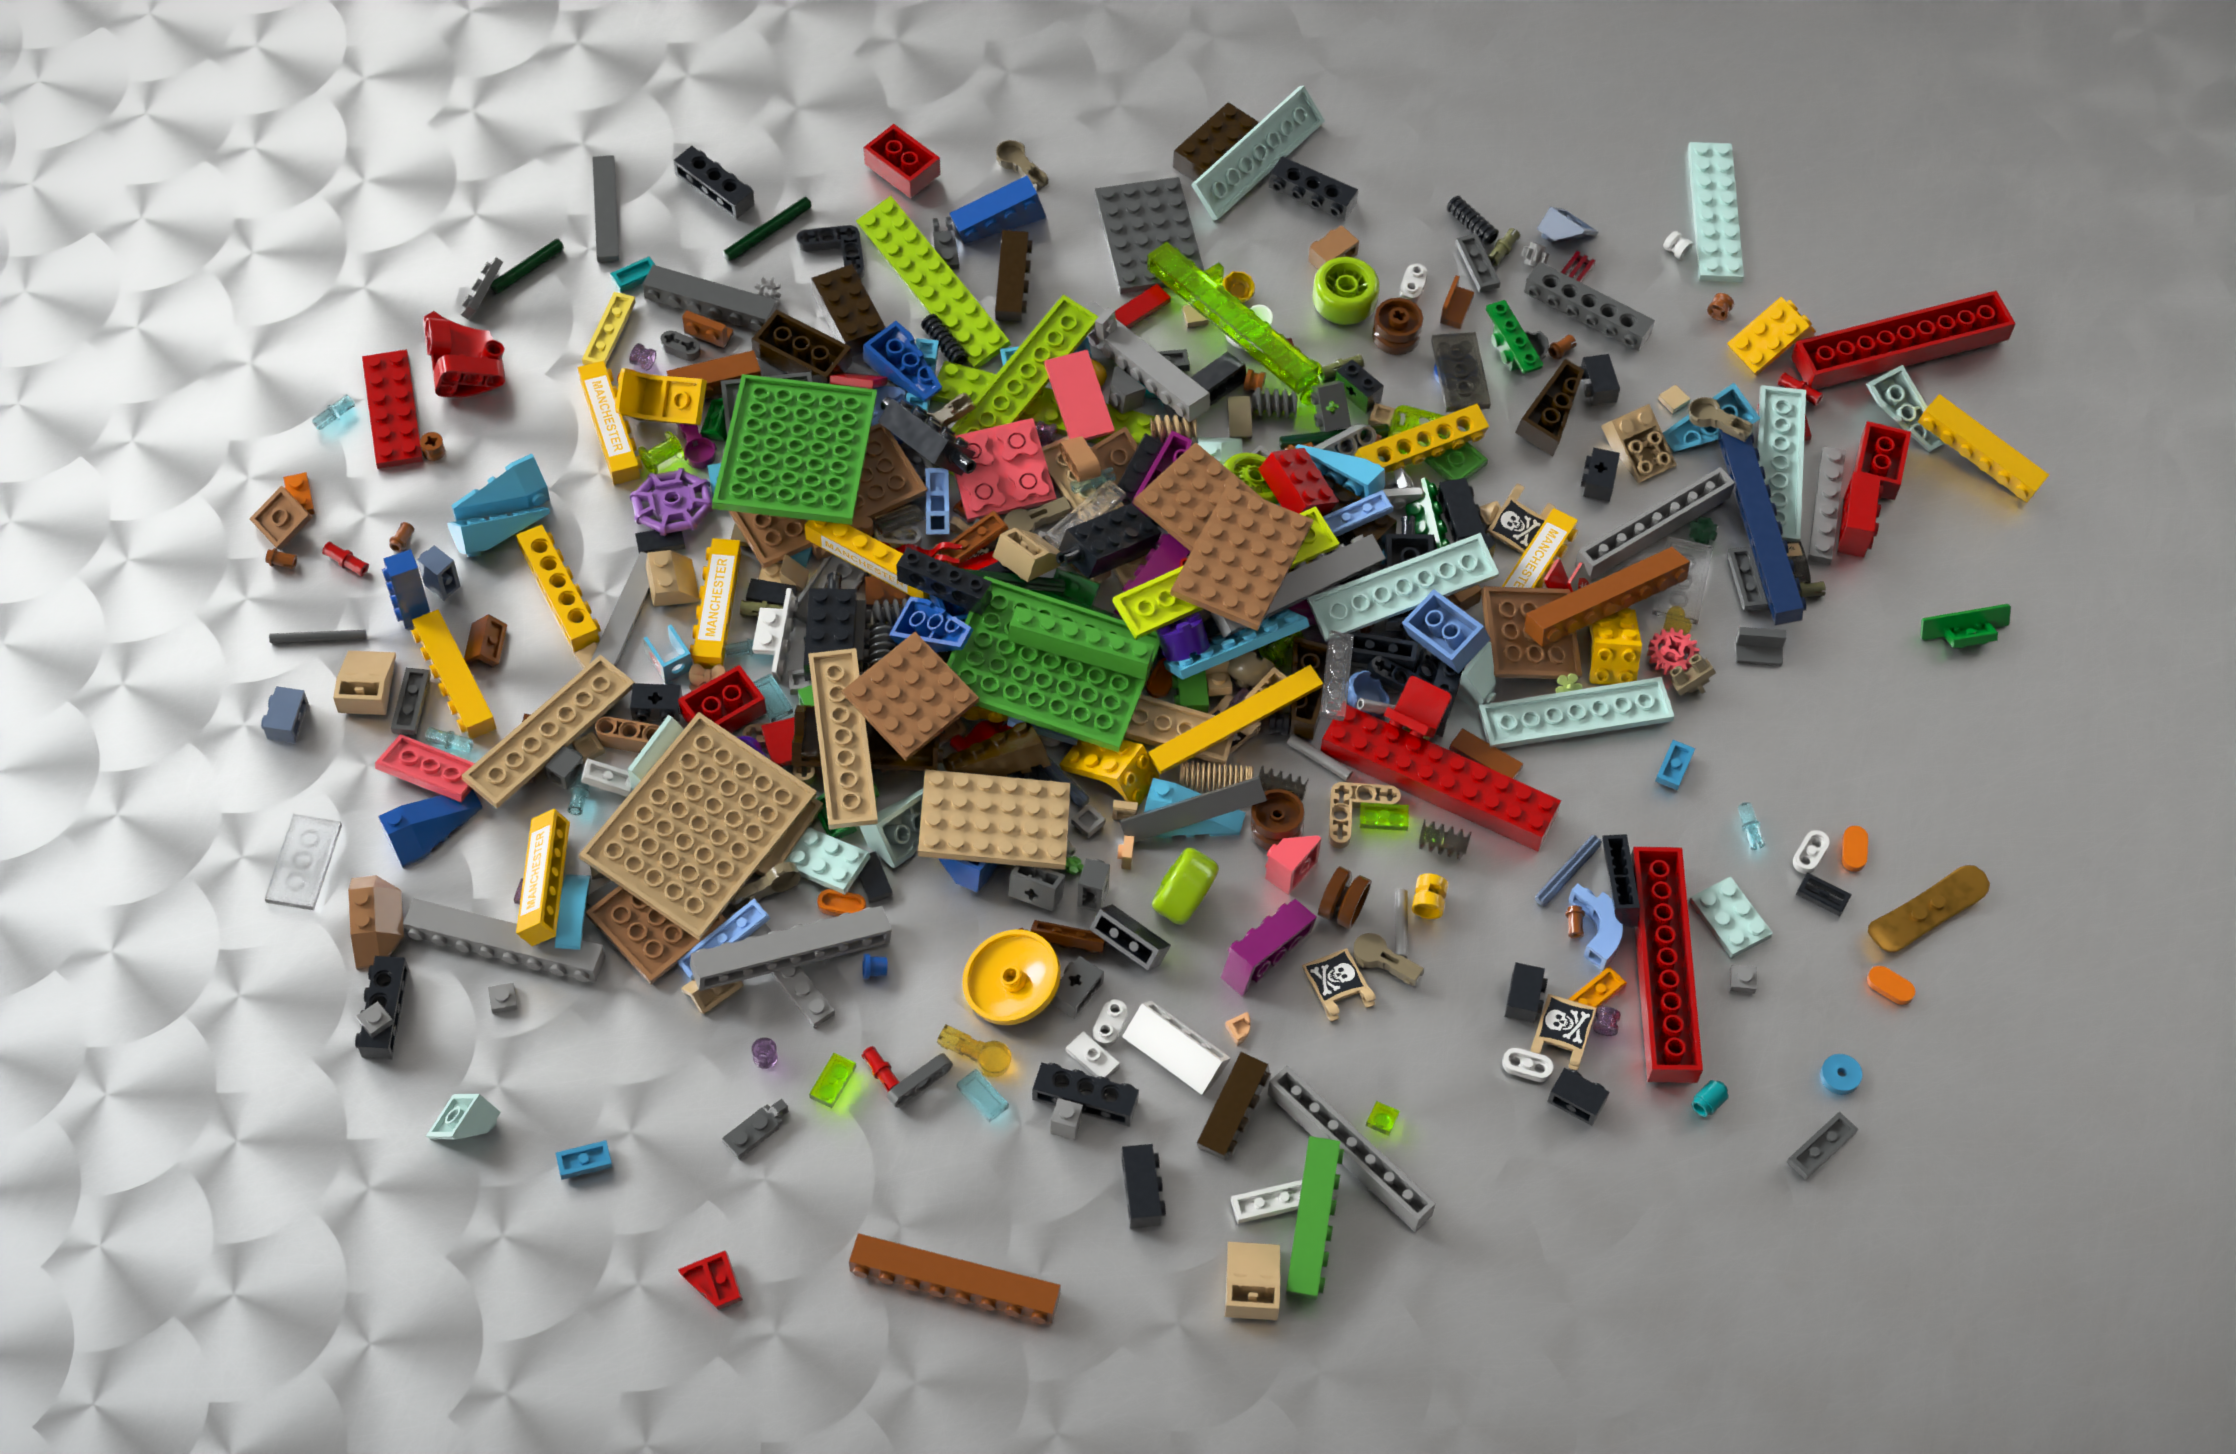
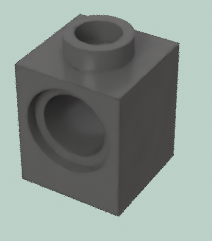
M563 746L545 766L548 779L568 790L584 770L583 756L577 750H570Z

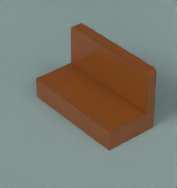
M1455 275L1442 308L1440 323L1461 329L1475 292L1458 287L1460 276Z
M490 614L473 622L464 655L466 664L479 659L492 667L498 665L507 624Z

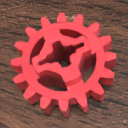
M1671 628L1668 633L1665 629H1662L1660 635L1655 633L1653 639H1650L1647 655L1651 656L1649 662L1650 664L1656 663V670L1664 669V675L1677 666H1681L1685 672L1692 667L1689 659L1699 653V648H1696L1697 641H1690L1691 634L1684 636L1682 629L1678 633L1675 632L1674 628Z

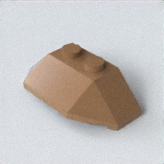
M377 875L351 878L348 889L350 934L357 970L367 969L370 965H373L375 956H390L404 938L402 891Z

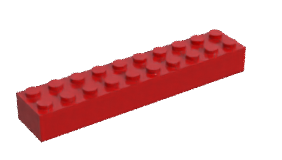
M1996 290L1796 341L1791 358L1803 381L1807 382L1809 387L1816 390L1890 371L1901 365L1906 367L2007 341L2010 339L2016 323Z
M1345 703L1341 704L1322 738L1320 751L1334 760L1537 852L1559 811L1560 799L1428 740L1418 738L1408 731Z
M1633 847L1631 860L1640 906L1638 927L1634 928L1647 1082L1698 1083L1703 1071L1683 849L1681 847Z

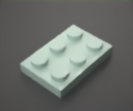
M808 827L785 862H793L801 877L845 895L870 859V854L866 850Z
M1731 876L1690 897V904L1730 958L1772 937V931Z

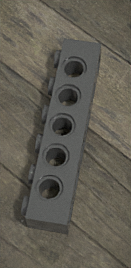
M1541 262L1537 264L1526 280L1524 293L1530 297L1544 302L1550 307L1585 323L1587 326L1637 351L1642 348L1652 333L1654 319Z

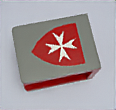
M1560 559L1555 560L1544 578L1547 588L1569 589L1571 593L1592 583L1584 563L1580 562L1570 579H1568Z

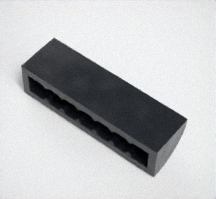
M1226 352L1190 378L1209 392L1211 406L1245 382L1247 374L1246 365L1229 352ZM1163 403L1170 417L1173 419V416L1177 415L1179 421H1181L1182 417L1168 404Z
M1627 834L1603 835L1602 842L1615 917L1625 926L1638 927L1640 906Z

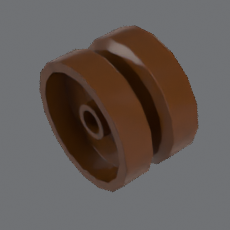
M1390 298L1377 307L1372 337L1373 342L1380 350L1392 355H1404L1413 351L1418 346L1424 319L1418 305L1408 299Z
M1282 789L1268 790L1265 792L1267 801L1252 805L1251 835L1256 844L1269 851L1272 845H1278L1283 838L1302 837L1304 806L1299 797L1290 791Z
M1339 866L1324 891L1318 909V916L1330 921L1338 913V924L1351 929L1365 904L1372 881L1359 875L1351 883L1352 872Z

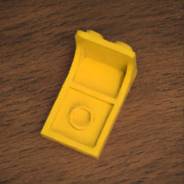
M1781 296L1732 338L1727 345L1757 376L1795 344L1796 341L1814 337L1816 330L1811 326V321L1804 314L1801 316L1797 311L1798 308L1791 300L1786 302Z
M627 368L621 369L618 378L617 398L615 399L616 413L641 421L701 425L707 380L659 376Z
M1624 608L1611 616L1589 625L1592 638L1589 681L1592 684L1612 685L1637 681L1642 650L1641 637L1635 609Z
M1078 739L1077 745L1070 749L1059 764L1065 772L1107 783L1117 790L1125 801L1136 802L1138 806L1149 793L1153 778L1159 779V773L1148 757L1144 745L1123 740L1119 752Z

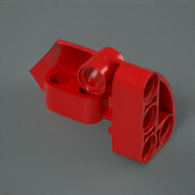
M435 311L423 317L427 355L431 356L436 395L451 398L482 394L504 385L505 373L502 356L505 348L502 343L493 340L489 330H479L460 325L444 318Z

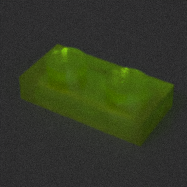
M1360 803L1359 828L1408 831L1409 805Z
M833 1053L810 1091L809 1097L825 1106L833 1108L856 1069V1063Z

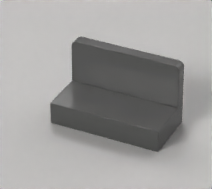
M1739 627L1735 638L1736 662L1782 666L1786 630Z

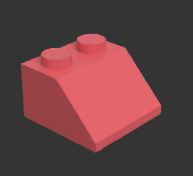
M1318 835L1283 838L1278 845H1272L1267 853L1268 861L1265 865V879L1289 895L1318 862L1322 838Z

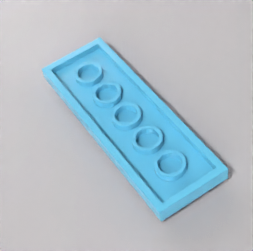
M1285 609L1264 619L1258 631L1247 627L1226 638H1223L1222 635H1217L1209 642L1210 647L1205 652L1197 655L1195 651L1189 654V659L1181 661L1165 660L1163 663L1167 671L1181 679H1185L1310 626L1306 617Z

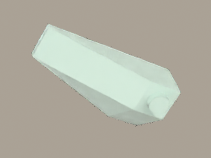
M1903 365L1866 384L1876 403L1906 431H1911V436L1928 452L1945 444L1940 438L1918 423V420L1927 409V405Z
M923 788L877 812L878 824L860 826L868 846L874 852L876 851L892 868H896L909 859L917 850Z

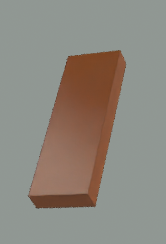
M993 510L950 541V543L961 544V550L942 549L939 551V554L960 559L959 564L948 563L957 567L999 537L1000 534L1009 530L1008 526Z
M1463 728L1449 747L1453 752L1513 779L1523 768V763L1496 747L1490 748L1489 743Z

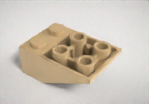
M1650 404L1601 426L1610 447L1614 452L1620 453V460L1638 483L1677 465Z
M1013 528L1000 534L993 557L1001 562L1003 566L1008 567L1027 582L1061 565L1056 560V555L1060 552L1057 548L1039 535L1018 528Z
M347 652L336 679L333 696L338 713L386 715L396 652Z
M1228 1242L1225 1317L1277 1320L1280 1305V1245Z

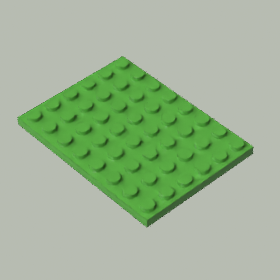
M742 374L714 491L712 509L852 525L877 399V390Z
M985 576L984 579L992 582V600L982 616L969 611L965 624L970 626L973 632L963 650L952 651L947 665L979 697V702L975 706L1119 752L1160 648L1156 631L1136 639L1155 645L1146 680L1008 641L1010 622L1016 606L1134 640L1135 638L1123 620Z

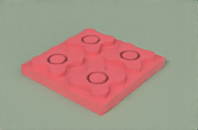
M1033 418L955 436L956 438L961 437L970 443L968 447L976 452L972 458L976 462V468L972 473L967 474L964 472L962 476L954 473L968 523L975 521L976 518L981 520L993 510L998 515H1003L1015 509H1029L1057 499Z

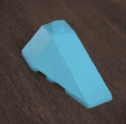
M1732 383L1713 397V399L1717 400L1720 409L1730 415L1733 414L1747 420L1752 425L1761 419L1735 383ZM1688 414L1664 431L1663 435L1674 453L1717 440L1719 428L1712 426L1698 427L1691 423Z
M1300 444L1295 446V449L1305 448L1322 476L1326 475L1362 499L1383 490L1385 487V469L1379 464L1364 458Z
M531 453L510 463L505 467L506 472L497 478L494 476L487 480L488 484L480 490H472L451 505L455 520L459 521L474 517L482 518L493 514H505L531 509L550 500L548 487L533 454Z
M537 507L511 512L512 516H508V514H493L489 517L490 520L474 517L447 524L458 551L467 554V557L481 555V551L492 548L550 514V509Z
M1153 778L1144 812L1201 795V793L1177 783ZM1236 810L1157 835L1156 837L1172 838V836L1176 835L1194 837L1199 834H1209L1210 836L1240 835L1246 812Z

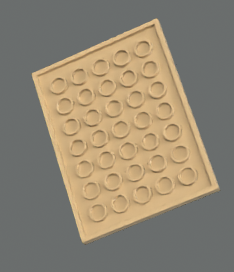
M698 712L580 852L579 859L700 940L816 797L817 791Z

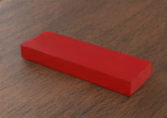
M1156 284L1116 309V319L1129 329L1170 303L1171 297Z

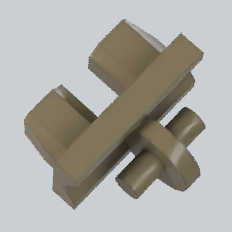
M1699 653L1689 659L1692 667L1684 672L1681 666L1670 670L1671 683L1680 696L1688 691L1691 694L1699 689L1701 694L1705 693L1703 685L1710 682L1709 678L1716 674L1708 659H1704Z

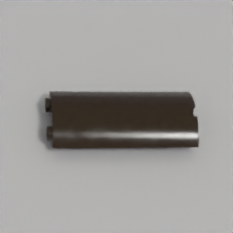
M797 705L794 712L792 766L822 767L815 707L812 705ZM865 719L871 769L925 771L927 769L938 771V764H943L944 749H940V734L905 761Z

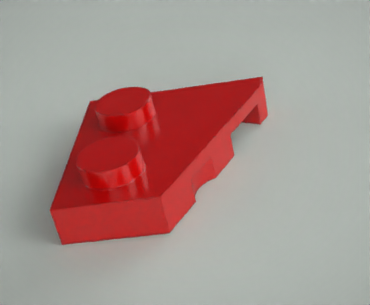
M726 1250L678 1269L681 1276L718 1310L743 1300Z

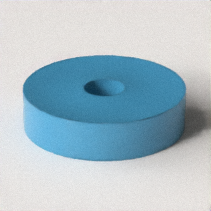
M1835 1054L1828 1057L1823 1063L1820 1070V1078L1823 1085L1829 1091L1839 1095H1846L1858 1088L1862 1080V1069L1854 1058L1845 1054ZM1837 1072H1842L1845 1076L1841 1077Z

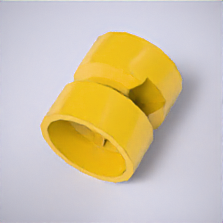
M1422 874L1418 876L1415 888L1416 894L1414 895L1412 905L1414 914L1425 919H1437L1443 916L1444 899L1448 889V881L1444 877L1436 874Z

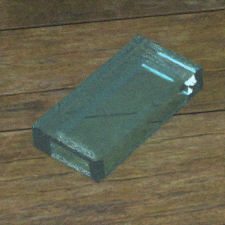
M772 674L753 681L765 697L766 714L771 722H775L793 713L792 706Z
M977 1069L973 1070L956 1084L959 1091L989 1123L1009 1108V1103Z

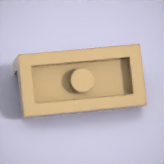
M693 979L681 989L685 994L691 996L699 1012L705 1014L743 987L744 984L742 981L699 991L696 981Z

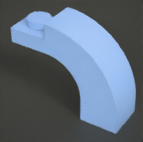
M925 468L927 488L926 535H950L949 471L944 468Z
M1577 883L1571 890L1568 902L1572 905L1581 906L1582 910L1592 919L1597 928V935L1587 945L1584 957L1604 971L1616 955L1622 937L1623 924L1616 919L1613 901L1606 893L1602 892L1597 898L1591 890L1583 888Z

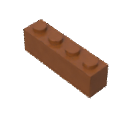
M754 350L666 371L667 376L707 380L705 398L722 394L721 381L741 379L742 374L761 376V370Z

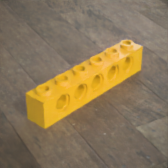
M1474 404L1361 447L1354 456L1379 464L1385 469L1386 475L1390 471H1395L1399 468L1404 469L1406 465L1411 463L1417 465L1429 456L1438 457L1450 448L1453 450L1459 449L1465 445V442L1471 440L1472 442H1477L1485 437L1484 434L1488 430L1489 425L1478 404ZM1458 426L1463 427L1466 432L1461 431ZM1438 434L1444 435L1446 439L1440 438ZM1418 441L1424 442L1427 447L1421 446ZM1398 449H1403L1407 454L1400 453ZM1378 457H1384L1387 462L1381 461Z
M539 525L517 534L519 549L573 652L579 651L594 642L598 643L600 641L598 632H601L600 625L596 618H591L590 614H592L588 602L582 601L581 597L583 595L578 583L573 584L571 580L573 575L569 566L564 567L562 563L564 558L560 549L555 550L553 546L555 541L551 532L546 533L543 525Z

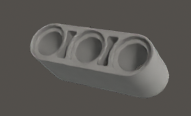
M1357 424L1316 445L1314 448L1352 456L1356 454L1359 448L1374 443L1377 435L1371 426ZM1363 430H1365L1366 437L1363 440H1361L1360 434ZM1346 440L1347 446L1342 451L1341 443Z

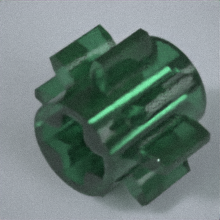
M1699 516L1697 523L1692 521L1689 529L1691 531L1689 537L1693 538L1696 544H1705L1707 546L1710 539L1716 540L1718 525L1714 524L1711 518H1701Z

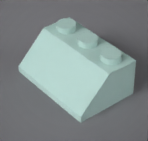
M669 715L666 717L629 766L628 774L632 791L684 730L673 717Z

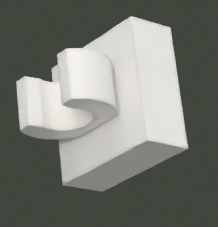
M1402 468L1393 471L1396 479H1391L1387 482L1390 488L1397 486L1396 489L1414 488L1410 476Z

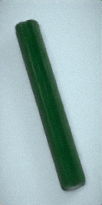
M555 238L493 280L490 285L492 291L498 294L563 250L562 241Z

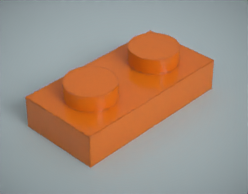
M307 473L283 477L285 488L310 515L315 514Z

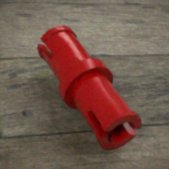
M1786 372L1778 380V385L1784 388L1806 390V400L1814 406H1817L1823 398V393L1809 387L1807 382L1803 380L1800 382Z
M330 541L323 547L322 554L338 562L340 567L348 568L361 577L367 573L369 564L355 557L350 550L345 551Z
M874 1046L868 1047L863 1051L862 1058L872 1069L873 1077L880 1080L887 1093L900 1083L891 1071L892 1067L889 1062L883 1060Z

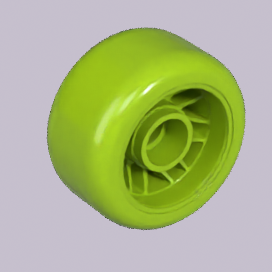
M1353 257L1331 259L1324 263L1315 275L1312 292L1314 306L1318 313L1330 322L1341 325L1360 323L1366 320L1376 308L1380 289L1379 279L1374 269L1360 259Z
M1239 453L1225 461L1223 465L1264 500L1280 504L1258 470L1267 459L1266 457L1254 453Z
M1186 848L1164 876L1152 900V908L1173 923L1184 925L1194 914L1213 884L1219 871L1218 864L1194 848Z

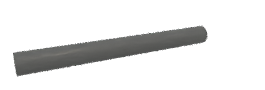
M365 629L269 634L270 643L366 639Z

